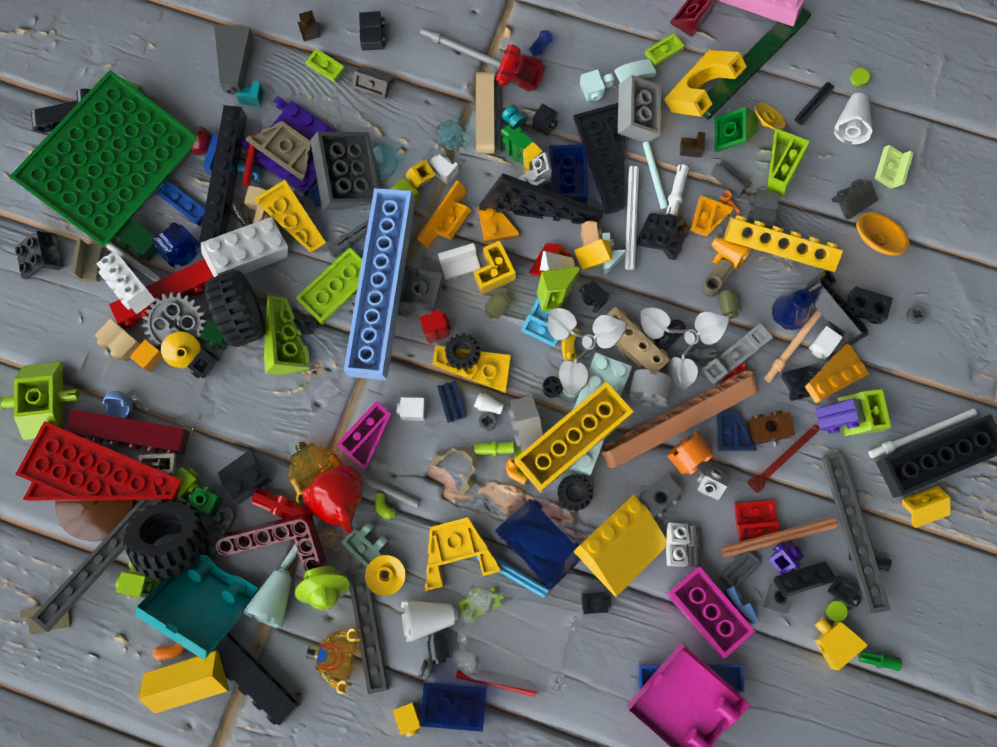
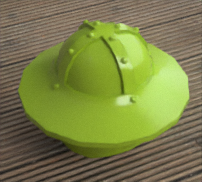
M332 566L310 569L305 572L304 581L300 582L296 587L295 596L299 601L310 604L313 608L327 611L328 608L333 607L338 602L339 597L349 590L350 582L346 576L336 573L335 568Z

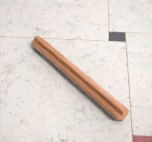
M835 517L722 546L721 553L724 558L835 529L838 527V522Z

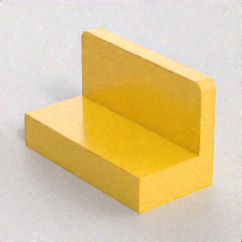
M939 486L902 499V505L912 515V526L914 528L950 515V497Z

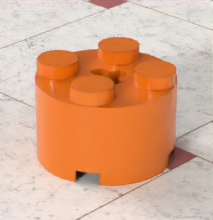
M698 431L692 433L693 437L691 439L686 437L671 450L672 453L667 454V457L681 474H693L699 469V463L707 462L714 456L712 453L713 449Z

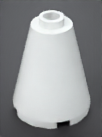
M855 93L850 97L836 122L834 134L841 142L846 143V141H850L852 144H861L869 140L873 132L868 96L863 93Z
M411 600L401 602V608L405 609V613L402 614L404 635L405 637L407 636L406 642H412L455 624V620H458L457 609L453 608L452 604Z

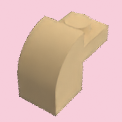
M249 186L244 203L249 210L256 211L253 223L270 218V215L253 200L266 190Z

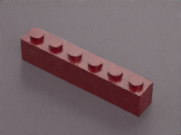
M71 409L66 427L67 431L83 438H91L90 441L103 443L104 440L110 441L109 444L121 447L122 444H128V448L140 450V447L147 448L146 451L158 453L159 450L166 451L165 454L175 453L176 456L178 453L185 454L190 431L184 428Z

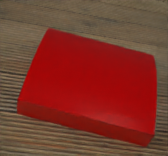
M774 499L734 502L739 542L780 531L779 521L776 520Z

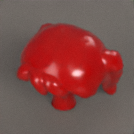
M338 464L319 473L312 483L304 488L302 493L303 501L308 509L316 514L320 520L327 524L340 525L347 534H350L353 531L352 520L355 516L357 503L362 500L360 486H363V478L359 473L354 472L352 467Z

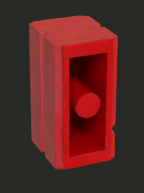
M438 309L431 312L430 315L420 316L421 327L429 344L449 336L448 330L451 327L446 313L442 314L441 310Z

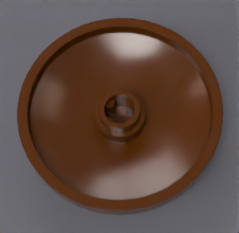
M136 500L55 501L56 515L60 525L73 537L85 541L104 540L136 506Z

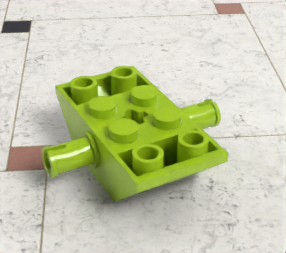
M61 361L23 365L14 378V396L0 397V401H3L0 403V409L14 408V419L22 439L33 440L44 421L63 429V402L79 401L80 397L76 395H80L79 389L63 391V362Z

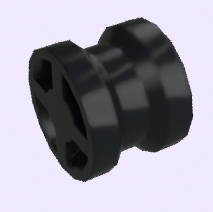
M550 376L544 380L542 387L544 395L549 398H555L560 394L562 384L558 377Z

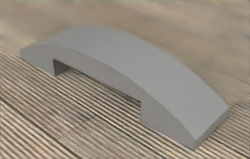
M760 323L724 353L703 367L701 371L714 385L773 337Z

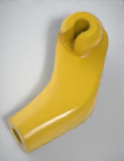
M576 327L573 329L575 332H580ZM571 333L567 339L561 340L563 358L566 361L573 362L577 358L574 347L577 336Z

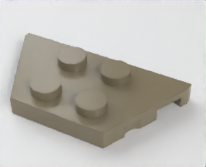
M281 121L274 124L271 128L261 130V133L253 137L250 135L246 138L248 143L301 181L305 180L311 152V142L286 123Z

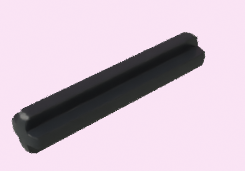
M826 82L796 116L795 122L799 125L804 124L834 89L830 82Z

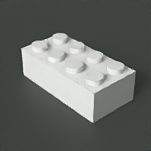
M270 217L201 242V251L213 276L216 277L232 270H239L246 274L285 259L288 255V246L274 220Z

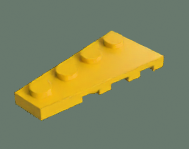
M285 180L253 199L310 253L326 244Z

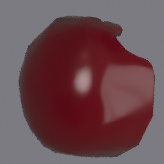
M203 126L200 127L197 140L191 148L192 153L197 156L207 153L212 139V133Z

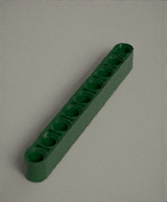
M802 7L794 27L777 22L742 57L747 66L736 79L721 78L707 92L712 105L702 116L707 120L712 118L805 25L812 14Z

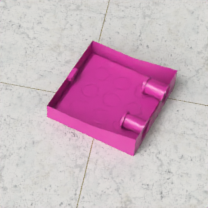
M681 642L627 706L630 712L670 747H713L719 736L742 716L750 704L739 691Z

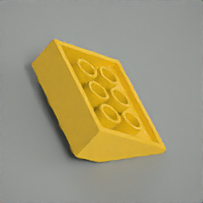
M633 494L573 552L609 591L617 597L666 548V538L648 508Z

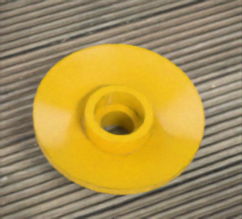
M758 103L755 106V113L760 119L762 126L774 130L775 128L784 129L785 120L775 108L766 103Z
M183 331L168 335L161 346L163 359L169 365L176 368H187L201 351L197 338ZM182 349L185 353L180 355L177 351Z
M381 555L374 558L368 564L365 571L367 586L372 592L381 596L396 593L405 581L404 566L397 558L391 555ZM383 571H388L389 575L388 577L383 578L381 576V573Z

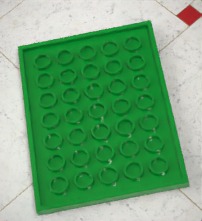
M109 70L9 177L105 249L130 218L132 219L192 151L193 144L197 140V136L116 73Z

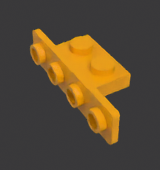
M460 181L455 182L417 237L424 248L429 249L437 235L451 240L471 210L468 206L460 204L467 193V190Z

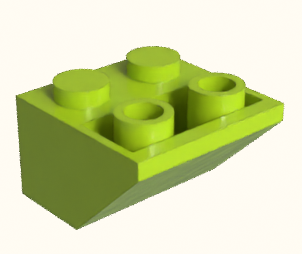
M565 267L558 270L549 269L541 273L537 296L542 312L563 306L574 290L580 270L579 267Z
M883 389L863 391L837 398V402L852 398L860 399L865 417V422L859 423L860 427L847 429V427H843L844 437L883 432L891 428Z

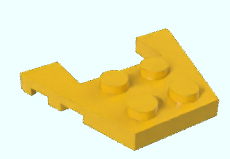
M469 517L430 527L425 591L445 587L440 569L441 565L475 556L479 558L483 576L502 572L499 564Z

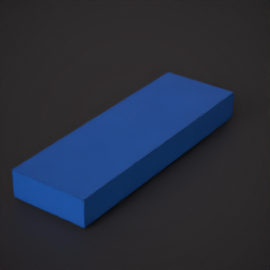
M169 180L156 192L160 198L197 226L203 222L205 207Z

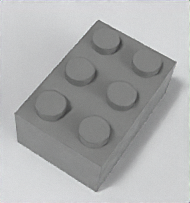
M634 75L629 76L619 84L618 134L642 142H650L661 135V85Z

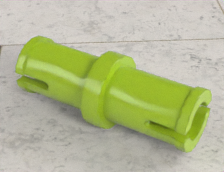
M492 441V443H475V455L497 456V454H514V442L497 443Z

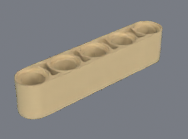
M476 72V154H495L494 72Z

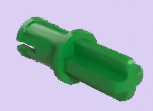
M862 650L858 653V660L860 662L876 665L879 669L883 667L900 671L902 667L901 658L887 656L883 652L874 653Z

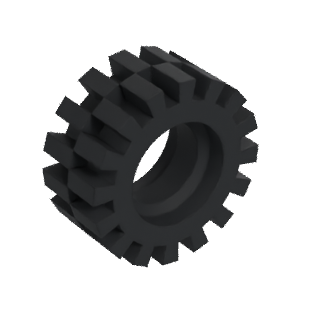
M459 333L455 334L456 337L453 338L452 336L450 341L446 343L445 353L447 361L453 368L457 367L458 370L461 368L467 370L468 367L471 369L474 364L478 363L477 360L480 358L479 343L470 334L468 336L465 333H462V335H459ZM461 345L469 347V356L466 358L457 357L455 354L457 347Z
M571 474L560 482L557 496L564 508L566 507L570 511L583 510L590 504L594 492L593 486L590 484L591 482L585 479L586 477L579 476V474ZM573 485L581 487L583 496L579 500H572L568 496L569 487Z

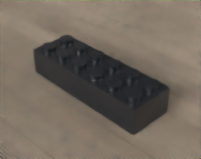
M989 414L879 460L876 464L893 498H897L997 456V425L992 415Z

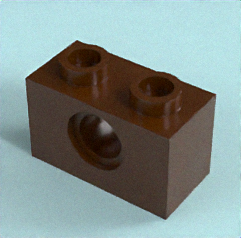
M780 410L770 413L771 416L764 417L763 414L752 416L747 426L753 444L758 445L793 437L795 431L790 413H783ZM771 423L774 426V431L768 430L766 424Z

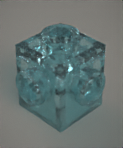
M449 119L435 127L439 135L437 140L441 147H445L449 151L456 150L461 146L460 144L465 142L462 128L453 120Z

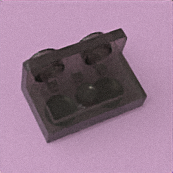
M862 179L853 181L850 187L838 191L837 195L832 198V202L839 203L845 219L853 218L879 200L872 182Z

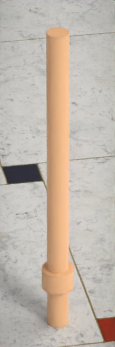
M818 309L809 318L780 358L772 363V368L764 377L767 382H771L776 374L783 370L786 361L822 316Z

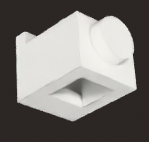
M440 154L438 156L435 155L430 161L429 165L434 171L435 176L447 185L459 173L458 164L456 162L453 164L449 158H443Z

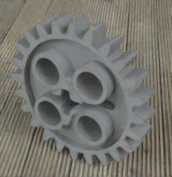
M174 292L170 293L169 298L166 294H162L163 300L156 297L155 301L157 304L152 302L150 304L152 309H145L149 316L143 317L148 323L142 326L149 329L144 334H151L148 341L155 340L154 347L162 346L164 339L174 331H183L181 329L183 328L195 336L200 343L198 337H200L201 330L205 327L202 326V323L207 322V320L201 318V316L206 314L205 312H199L202 306L194 305L196 299L189 301V295H186L183 299L182 293H178L177 297H175ZM172 304L178 308L176 315L171 314L169 310ZM161 312H165L169 318L163 316ZM186 317H190L193 320L192 327L185 325ZM159 319L164 320L166 324L164 329L158 327L157 322ZM176 319H177V320H178V322H177V325H178V326L173 327V326H172V325H173V321H171V320H176Z

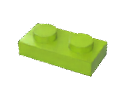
M673 33L645 50V55L650 59L653 66L656 67L682 51L685 45Z
M315 49L305 61L307 66L334 83L345 71L343 65L318 49Z

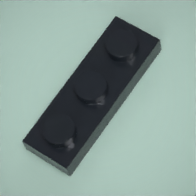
M826 561L776 576L773 581L785 598L832 583L837 577Z

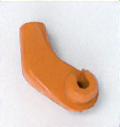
M176 642L173 645L156 647L152 654L159 661L181 656L186 648Z

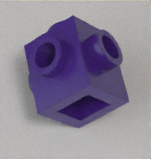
M790 540L786 544L781 542L773 548L775 552L768 559L782 575L789 570L795 571L801 566L800 561L804 555L801 549Z

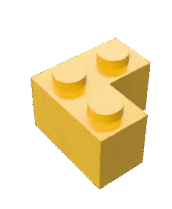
M497 241L484 247L483 256L488 265L473 272L474 280L481 295L516 280V273L501 242Z

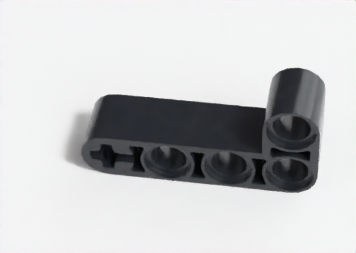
M83 88L77 90L76 101L32 110L30 114L33 131L37 133L51 132L90 89Z
M825 270L809 281L805 287V293L838 334L843 337V340L847 344L853 345L866 337L868 330L833 288L836 284L833 274Z

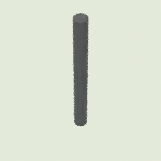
M500 85L494 86L496 154L502 153Z

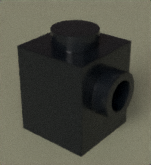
M542 103L533 116L532 128L548 136L551 130H554L558 124V112Z

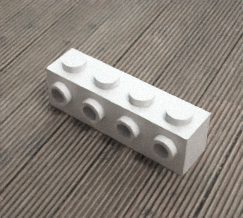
M115 250L96 263L101 269L98 273L109 287L114 290L113 292L128 310L132 308L137 314L155 301L154 297Z

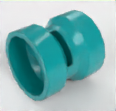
M515 105L509 106L501 116L514 129L517 127L521 128L526 122L525 116L519 113Z

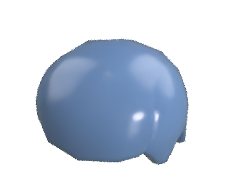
M121 391L106 393L102 404L106 403L107 405L106 413L114 417L127 418L133 409L131 398Z

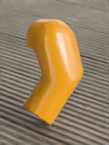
M510 458L506 462L508 476L525 485L528 478L519 471V467L515 464V458Z

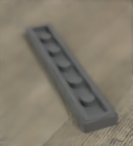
M366 568L347 571L350 582L349 587L356 628L361 629V631H357L358 639H361L359 645L367 692L372 694L389 690L372 591L365 581Z

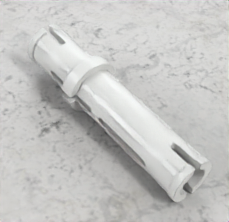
M679 164L677 167L665 215L678 216L689 171L687 165L682 164L681 167V164Z

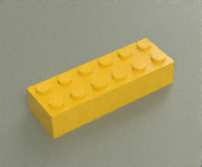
M605 382L517 456L515 464L541 493L631 417L634 411L608 382Z

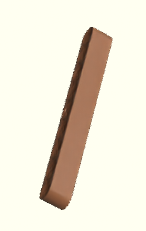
M743 371L606 443L600 450L609 468L618 467L754 395L759 391L755 376L752 371Z

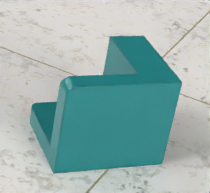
M253 81L252 88L243 87L241 93H236L240 104L261 107L264 89L260 82Z

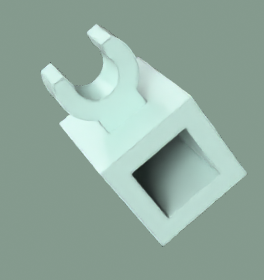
M597 69L581 75L580 86L587 102L598 101L604 97L605 88L613 86L612 81H614L612 73L601 78Z

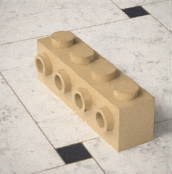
M614 307L607 314L627 322L623 336L615 345L640 369L651 370L650 374L657 375V371L660 372L669 363L668 354L663 349L659 350L654 345V340L645 336L641 332V328L635 322L632 323L623 310H618Z

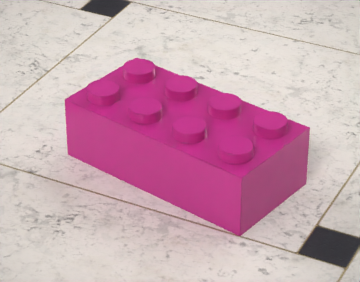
M700 566L692 569L665 593L720 658L725 659L755 632Z

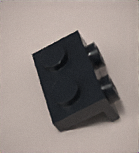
M819 363L782 373V379L790 391L789 399L791 401L811 396L805 386L821 371L822 367Z

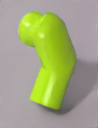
M385 493L375 494L376 512L384 519H393L396 516V511L385 504Z

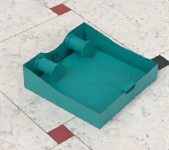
M203 554V556L200 555L201 559L198 563H194L188 571L184 570L178 576L171 575L170 578L163 579L136 607L135 616L205 660L244 615V609L256 595L258 588L241 577L231 576L223 572L209 557Z

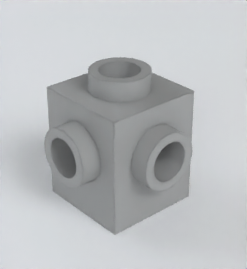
M708 465L705 472L701 471L696 480L699 482L697 490L719 501L728 486L730 476L723 473L720 469Z

